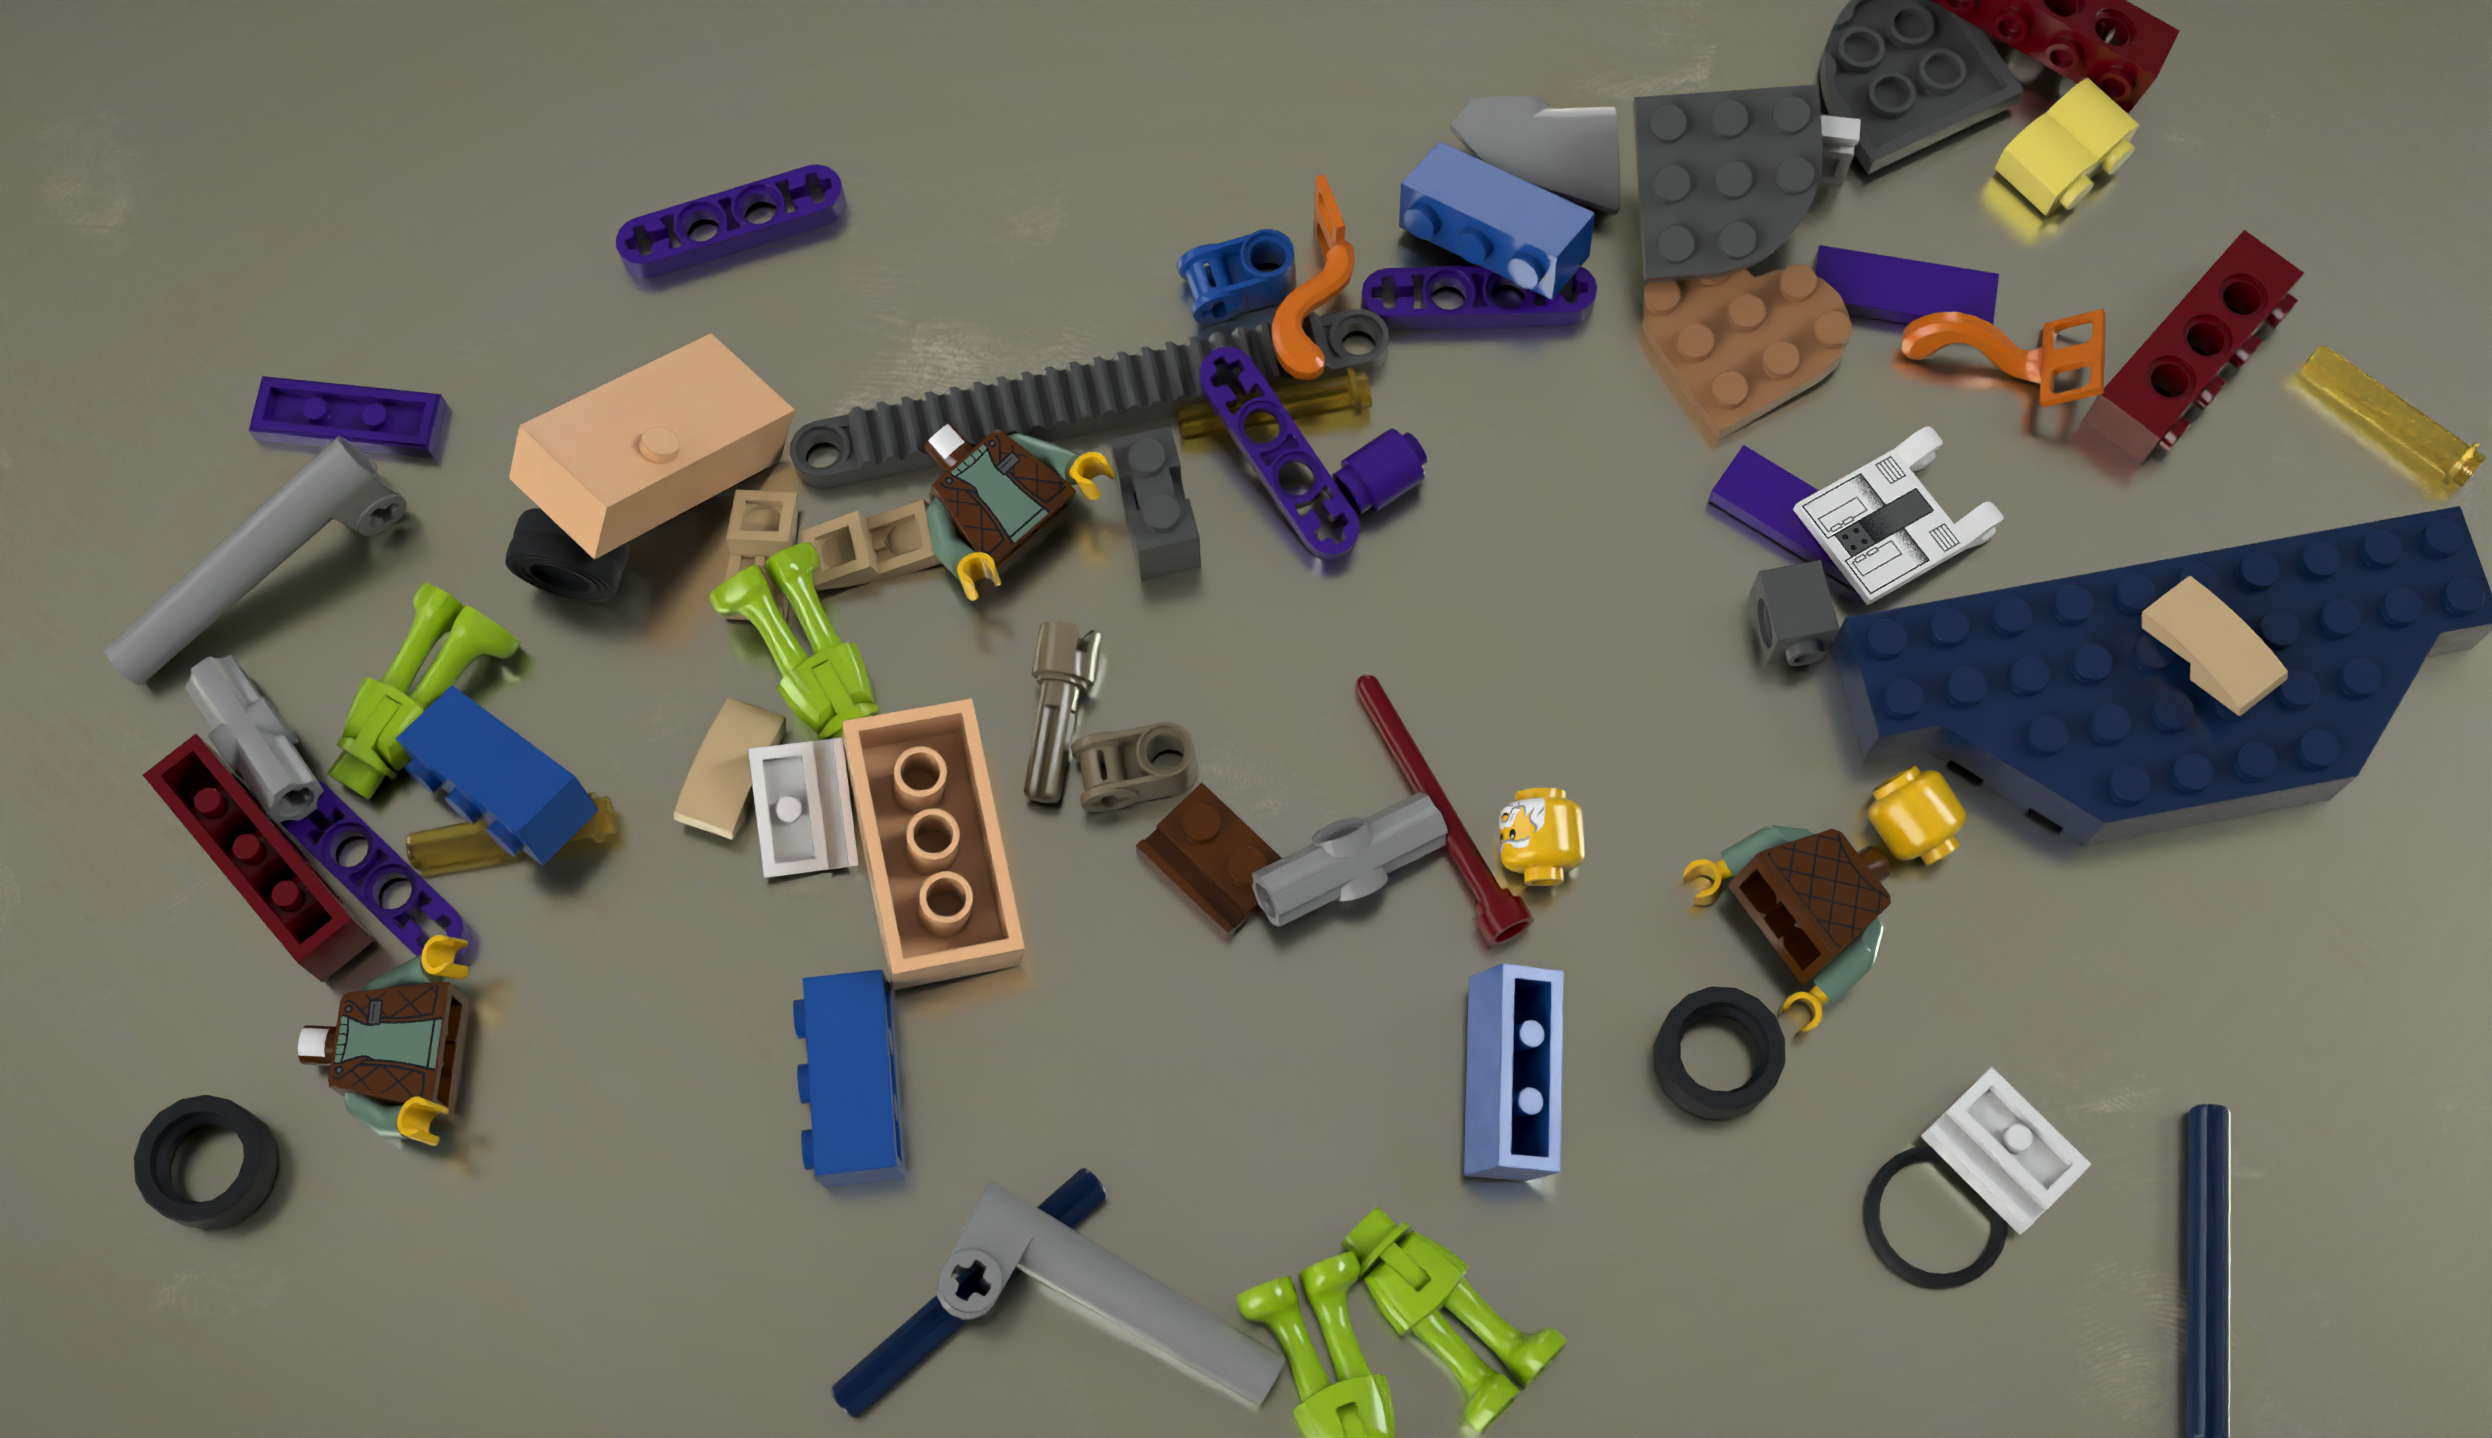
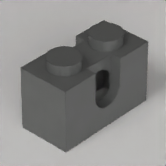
M1171 426L1110 439L1113 471L1116 475L1115 479L1140 579L1146 580L1201 567L1200 537L1190 498L1185 499L1181 464ZM1133 491H1135V494H1136V498H1137L1139 510H1137V506H1136V502H1135V497H1134V492H1133Z

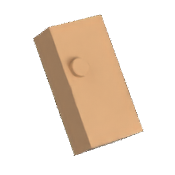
M710 333L519 425L509 479L595 560L779 462L795 409Z
M972 698L843 721L845 759L891 991L1020 966L1025 946Z

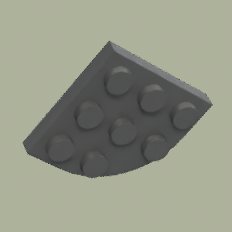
M1851 0L1841 11L1833 25L1821 62V88L1830 116L1861 119L1860 137L1858 145L1854 146V154L1867 174L2018 104L2024 93V89L1983 30L1930 0Z
M1819 84L1634 98L1633 116L1644 283L1707 279L1737 273L1767 258L1791 236L1809 210L1821 177L1823 140Z

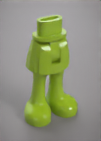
M804 542L773 554L765 562L764 569L773 585L783 592L799 619L814 652V655L808 657L780 613L771 595L768 583L758 565H751L724 581L709 594L708 599L714 611L723 616L743 614L758 629L783 677L776 689L793 712L814 732L820 733L817 736L820 741L843 737V721L874 716L880 712L877 704H874L870 680L856 643H842L823 610L814 587L813 573L820 566V555L811 542Z
M423 582L414 594L413 606L416 611L407 637L393 662L379 681L372 678H363L353 698L342 738H339L336 744L343 751L327 773L333 779L370 800L385 777L393 781L397 776L387 766L395 771H399L411 761V758L400 746L396 738L451 685L454 686L462 672L475 659L482 655L498 659H508L515 654L521 644L516 637L487 616L467 604L463 606L450 594L427 582ZM451 632L431 667L413 692L408 695L407 693L418 671L434 645L443 634Z
M1377 1206L1343 1239L1340 1245L1347 1252L1354 1251L1361 1266L1359 1277L1365 1280L1375 1302L1399 1335L1405 1336L1414 1332L1446 1363L1460 1381L1468 1398L1464 1410L1465 1419L1470 1426L1481 1434L1516 1401L1521 1391L1505 1375L1496 1372L1487 1365L1457 1334L1440 1311L1444 1307L1447 1308L1495 1352L1509 1372L1525 1389L1531 1386L1548 1368L1569 1341L1558 1329L1553 1327H1545L1531 1334L1514 1328L1500 1317L1464 1278L1469 1267L1467 1263L1438 1242L1414 1230L1411 1231L1412 1226L1407 1222H1403L1398 1226Z
M1354 1251L1325 1259L1298 1273L1303 1291L1318 1318L1333 1362L1338 1382L1332 1385L1320 1363L1304 1325L1299 1308L1298 1295L1291 1276H1284L1265 1282L1236 1296L1240 1313L1250 1321L1264 1323L1275 1335L1283 1349L1302 1401L1293 1410V1413L1306 1438H1396L1393 1404L1386 1376L1371 1374L1349 1318L1347 1308L1348 1289L1358 1279L1361 1268Z

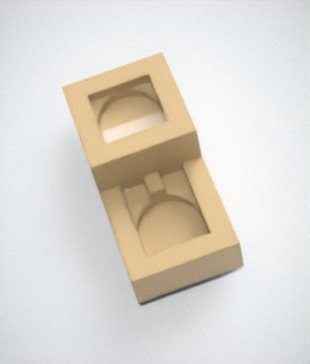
M736 489L726 537L730 555L725 581L751 565H758L768 583L776 606L786 621L789 601L783 592L773 585L764 569V564L773 554L796 545L799 501L797 492ZM740 613L723 616L724 619L749 620Z
M924 499L867 519L861 513L855 511L801 530L803 543L811 542L820 555V566L813 573L814 587L817 590L860 585L901 576L942 563L932 551L926 510L929 504Z
M2190 575L2142 611V628L2189 662L2190 680L2239 717L2288 679L2287 669L2263 640L2232 609Z
M727 697L707 732L689 770L673 810V820L733 840L754 805L748 749L779 745L786 734V716Z

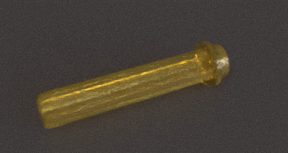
M2321 345L2303 364L2301 373L2304 377L2444 474L2446 477L2442 482L2445 484L2452 480L2462 487L2487 458L2477 451L2480 444L2476 441L2471 446L2329 347Z
M1353 367L1346 368V376L1273 389V392L1292 420L1352 410L1354 416H1360L1361 409L1372 407L1366 371L1355 373ZM1258 392L1252 393L1247 399L1244 395L1236 396V406L1228 408L1232 415H1235L1247 401L1260 397ZM1208 402L1182 406L1177 410L1176 417L1179 433L1184 440L1228 433ZM1256 412L1245 420L1244 430L1277 424V420L1268 413Z
M595 792L587 793L599 811L568 842L592 838L595 843H602L605 841L606 835L616 833V816L609 796L598 797ZM482 819L478 820L474 825L464 822L411 832L406 837V854L412 867L417 870L508 853L487 833L486 828L489 824Z

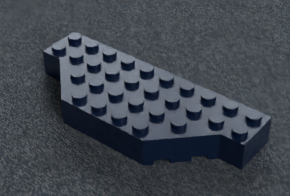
M2456 506L1850 616L1845 618L1840 627V631L1832 644V649L1863 761L1926 750L1947 764L1950 760L1954 761L1982 778L1983 782L1981 784L2026 812L2029 808L2033 809L2063 828L2061 833L2082 846H2088L2331 800L2359 775L2426 657L2472 649L2492 631V592L2461 507ZM2189 575L2232 609L2263 640L2288 671V679L2240 717L2190 680L2189 662L2142 628V611Z

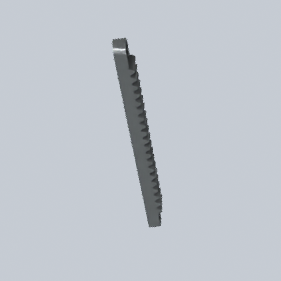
M1351 309L1322 316L1311 312L1304 318L1302 329L1325 356L1323 373L1318 378L1312 380L1296 379L1283 369L1272 347V325L1268 322H1261L1255 330L1248 331L1243 326L1237 327L1231 335L1225 336L1219 331L1213 332L1207 340L1201 341L1195 336L1189 337L1183 345L1177 346L1172 341L1165 342L1159 350H1152L1148 346L1141 347L1135 355H1128L1124 351L1117 352L1111 360H1105L1100 356L1093 357L1087 365H1081L1076 361L1069 362L1063 370H1057L1052 366L1045 367L1039 375H1033L1028 371L1021 372L1015 380H1009L1002 376L997 377L994 383L990 385H985L980 381L973 382L970 388L966 390H961L956 386L949 387L946 393L942 395H937L932 391L925 392L921 399L913 400L907 396L901 397L897 404L889 405L883 401L877 402L873 409L864 410L857 406L853 407L846 415L817 420L801 427L794 434L790 443V457L798 477L805 484L817 489H828L939 466L923 447L934 434L949 423L974 448L996 429L1004 432L1007 436L1020 433L1047 442H1054L1211 409L1199 386L1200 367L1204 358L1211 351L1220 347H1235L1244 351L1252 359L1275 395L1359 378L1376 372L1384 364L1388 355L1389 329L1381 317L1365 309ZM1363 331L1373 337L1376 345L1366 354L1355 355L1348 352L1341 342L1348 333ZM1223 364L1216 366V379L1212 384L1216 388L1224 384L1229 386L1237 397V403L1260 397L1256 390L1247 399L1244 397L1237 384L1238 376L1242 372L1238 367L1227 370ZM828 442L839 448L837 459L829 466L817 468L806 462V454L815 444Z

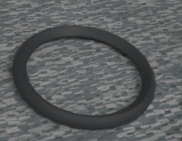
M1930 1145L1910 1148L1895 1155L1884 1164L1871 1183L1866 1199V1221L1870 1238L1878 1253L1887 1264L1906 1279L1924 1286L1939 1288L1961 1286L1969 1283L1988 1271L2002 1253L2008 1235V1223L1993 1209L1994 1231L1989 1246L1975 1263L1958 1272L1945 1274L1927 1272L1913 1267L1903 1260L1890 1246L1882 1229L1880 1202L1884 1189L1893 1175L1911 1163L1927 1159L1944 1160Z

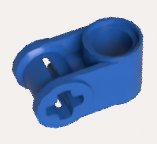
M1273 229L1258 230L1252 234L1218 244L1198 246L1183 254L1177 262L1178 272L1181 278L1188 280L1194 299L1191 307L1193 318L1201 324L1220 323L1238 314L1269 305H1277L1283 302L1295 290L1297 284L1294 246L1289 237ZM1264 263H1275L1281 266L1273 272H1263L1256 269Z

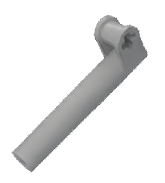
M337 436L104 649L107 659L129 681L142 685L332 519L360 532L361 535H377L396 524L403 516L407 502L397 490L382 482L377 473V464L369 454L358 450L345 438Z
M993 1181L988 1183L959 1233L961 1237L946 1260L937 1283V1297L942 1307L951 1316L962 1320L976 1319L986 1314L995 1304L1014 1269L1018 1268L1257 1406L1263 1402L1286 1359ZM972 1268L983 1275L979 1286L988 1293L985 1296L973 1293L965 1301L956 1295L959 1283L951 1276L955 1273L965 1277Z

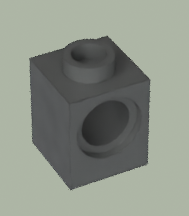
M1821 560L1758 572L1749 593V598L1767 663L1787 660V663L1791 666H1800L1823 658L1825 653H1828L1840 628Z

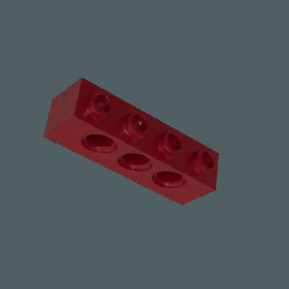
M1930 0L2077 84L2088 77L2128 113H2130L2158 77L2180 30L2126 0Z
M2243 230L2104 387V393L2097 396L2083 421L2140 464H2143L2157 447L2168 453L2191 425L2189 421L2183 418L2193 405L2204 411L2227 384V381L2220 377V374L2229 364L2240 370L2262 344L2263 340L2255 335L2266 323L2275 330L2294 308L2299 300L2290 293L2304 272L2246 230ZM2226 305L2236 308L2241 314L2231 311ZM2190 345L2199 347L2207 356L2198 354ZM2153 386L2164 388L2171 397L2159 394Z
M194 734L143 774V777L294 960L319 981L324 982L374 941V938L282 828L262 809L261 804L226 761L197 734Z

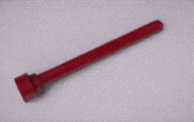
M1370 674L1360 676L1355 683V691L1415 794L1421 792L1429 795L1435 807L1442 813L1448 830L1445 838L1446 847L1479 901L1475 907L1479 914L1476 924L1490 946H1495L1519 935L1534 922V918L1522 897L1513 896L1508 888L1501 889L1378 679Z

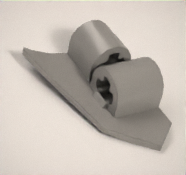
M1532 96L1474 97L1450 124V130L1477 159L1562 198L1613 215L1618 214L1621 206L1618 124L1615 107L1550 108L1544 99Z

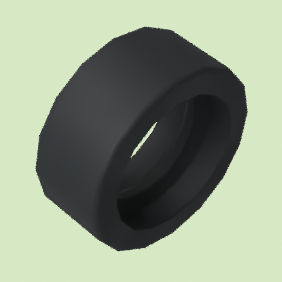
M1708 987L1688 994L1670 1010L1654 1043V1068L1663 1090L1680 1108L1702 1118L1728 1120L1751 1112L1777 1085L1785 1066V1037L1776 1016L1759 998L1737 988ZM1710 1015L1727 1016L1742 1023L1753 1035L1758 1047V1065L1753 1076L1743 1086L1730 1091H1713L1697 1084L1686 1072L1681 1060V1041L1686 1030L1695 1021Z
M210 1095L181 1099L160 1111L142 1132L134 1154L135 1183L145 1202L161 1215L176 1223L202 1230L231 1226L253 1213L270 1192L277 1171L276 1143L265 1123L235 1102ZM214 1123L227 1126L238 1135L243 1144L244 1159L238 1177L224 1193L212 1200L196 1202L183 1198L175 1192L170 1183L169 1166L176 1147L187 1134L202 1125Z

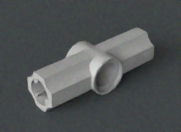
M229 655L224 658L209 656L191 668L190 680L184 687L213 730L208 733V737L231 769L242 780L247 782L250 791L261 804L262 809L276 823L285 820L300 821L317 809V800L324 790L294 747L298 743V739L273 705L264 696H260L256 686L250 681L243 667Z
M1418 792L1367 818L1352 817L1325 826L1313 835V844L1252 873L1253 884L1251 886L1259 906L1267 915L1270 923L1281 927L1333 900H1354L1377 891L1387 883L1388 873L1445 846L1448 830L1442 813L1435 807L1429 795Z

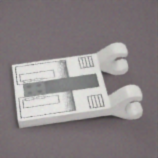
M1929 426L1918 430L1893 450L1803 499L1794 506L1793 511L1867 606L1963 550L1985 543L1995 534V526L2000 525L2004 519L1997 507L1992 502L1987 501L1973 509L1955 524L1951 521L1913 473L1930 465L1936 457L1934 451L1940 449L1943 444L1939 435Z

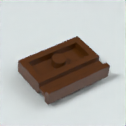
M1200 783L1156 825L1157 829L1136 845V852L1228 940L1246 919L1249 920L1261 908L1251 886L1253 884L1252 873L1282 859V857L1208 787Z

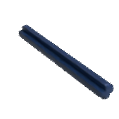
M2197 1104L2189 1112L2187 1435L2189 1438H2230L2231 1113L2227 1107L2217 1104Z
M1082 1168L1037 1208L1072 1228L1105 1199L1107 1193L1100 1180L1090 1170ZM971 1268L965 1277L957 1276L955 1279L959 1286L956 1295L965 1301L973 1293L985 1296L988 1292L979 1286L983 1275ZM1015 1268L1005 1286H1007L1022 1271L1018 1268ZM936 1295L832 1386L830 1393L833 1399L850 1417L859 1416L968 1319L962 1320L951 1316L942 1307Z

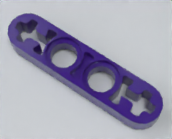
M819 164L808 165L636 217L626 222L619 229L616 236V249L625 268L631 274L641 278L658 277L828 225L836 221L843 213L846 205L845 193L841 179L834 170ZM821 187L825 200L820 203H814L810 197V190ZM783 196H791L795 208L794 212L788 213ZM756 202H769L777 208L775 215L765 223L755 224L744 218L746 210ZM700 219L714 220L719 224L717 233L706 241H695L687 236L689 227ZM668 231H675L680 244L679 247H672ZM650 239L652 253L641 256L639 242Z
M1482 266L1384 268L1370 274L1363 283L1361 309L1376 313L1384 320L1389 330L1571 326L1586 320L1593 311L1597 284L1593 275L1581 266L1565 285L1572 287L1573 294L1577 296L1576 303H1565L1563 294L1559 292L1553 300L1541 295V297H1544L1542 306L1534 305L1536 292L1523 288L1515 282ZM1513 285L1524 293L1525 300L1517 307L1506 308L1494 301L1492 292L1499 286ZM1451 286L1462 292L1465 301L1458 308L1443 309L1435 304L1431 295L1440 287ZM1422 288L1421 308L1415 309L1414 289ZM1381 291H1393V296L1396 300L1395 307H1383V301L1380 299Z
M1220 347L1211 351L1204 358L1200 367L1199 386L1203 396L1305 546L1315 556L1322 559H1338L1345 556L1353 548L1359 535V520L1356 512L1252 359L1244 351L1235 347ZM1219 364H1223L1227 370L1238 367L1242 371L1238 376L1237 384L1246 399L1254 390L1260 395V397L1247 401L1235 415H1232L1228 408H1232L1237 404V397L1230 387L1224 384L1216 388L1212 384L1216 379V366ZM1256 412L1268 413L1277 420L1279 434L1269 443H1255L1246 436L1244 431L1245 420ZM1290 463L1306 465L1313 474L1314 484L1308 492L1301 495H1292L1286 492L1279 483L1278 474L1280 470ZM1325 491L1330 499L1322 501L1320 508L1331 522L1337 521L1340 518L1345 522L1346 525L1340 534L1343 542L1336 544L1331 538L1320 541L1315 534L1319 531L1321 522L1311 508L1305 517H1301L1296 509L1311 505L1321 492Z
M317 779L324 790L317 800V809L333 825L328 827L323 833L310 819L304 817L300 821L280 822L282 826L415 956L422 954L426 942L430 939L429 935L413 921L424 912L439 927L443 929L447 927L446 933L449 937L468 941L467 947L457 951L453 963L463 959L470 948L472 940L471 930L465 919L326 784ZM353 836L366 838L368 851L360 863L350 867H343L337 864L336 851L342 841ZM394 878L408 879L412 890L406 903L395 909L382 908L378 898L382 886Z

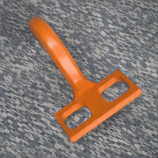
M1325 174L1316 177L1313 225L1314 235L1326 262L1325 268L1318 275L1298 286L1284 299L1276 311L1271 326L1272 347L1277 360L1288 374L1300 380L1318 378L1323 373L1325 356L1321 349L1302 329L1303 320L1312 311L1337 296L1350 283L1355 267L1354 247L1344 240L1345 223Z
M2099 309L2044 323L2042 347L2028 351L2017 347L2000 329L1979 317L1960 312H1938L1918 318L1904 329L1902 351L1910 359L1922 360L1953 343H1965L1973 346L2008 375L2039 383V402L2042 408L2104 393L2106 313L2104 309ZM2083 324H2093L2092 337L2089 341L2075 346L2056 349V336L2060 331ZM2091 367L2090 382L2086 386L2061 393H2053L2054 379L2057 375L2075 369Z

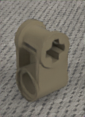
M1159 722L1154 725L1119 732L1094 733L1077 739L1071 745L1072 757L1080 761L1085 792L1080 796L1081 807L1090 812L1112 811L1137 802L1176 796L1186 792L1194 784L1198 775V762L1190 734L1182 726L1172 722ZM1167 749H1174L1184 755L1182 761L1171 769H1159L1151 764L1153 758L1159 752ZM1103 764L1106 765L1108 777L1106 780L1103 779L1101 767Z

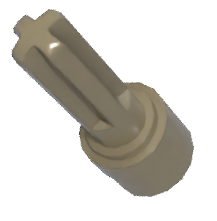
M1044 622L1040 625L1031 674L1037 679L1036 681L1042 686L1023 791L1030 800L1040 803H1057L1061 798L1079 693L1086 691L1087 688L1094 685L1102 635L1096 630H1091L1083 638H1078L1079 630L1074 623Z

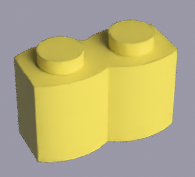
M2087 77L2061 97L2045 114L2038 117L2021 131L2004 148L1995 169L2045 216L2053 212L2061 204L2067 210H2070L2093 187L2094 182L2090 178L2102 169L2108 174H2112L2130 157L2135 150L2130 141L2137 131L2139 124Z

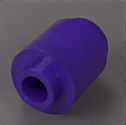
M1390 428L1341 461L1342 468L1333 473L1332 478L1357 515H1361L1367 510L1377 512L1425 479L1423 465L1428 462V459L1421 444L1411 433L1406 432L1401 435L1397 430Z

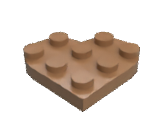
M1794 264L1785 270H1775L1758 277H1754L1744 269L1722 277L1650 282L1644 290L1642 328L1649 344L1717 441L1824 379L1838 366L1852 330L1849 313L1840 294L1824 279L1817 277L1810 267L1803 264Z

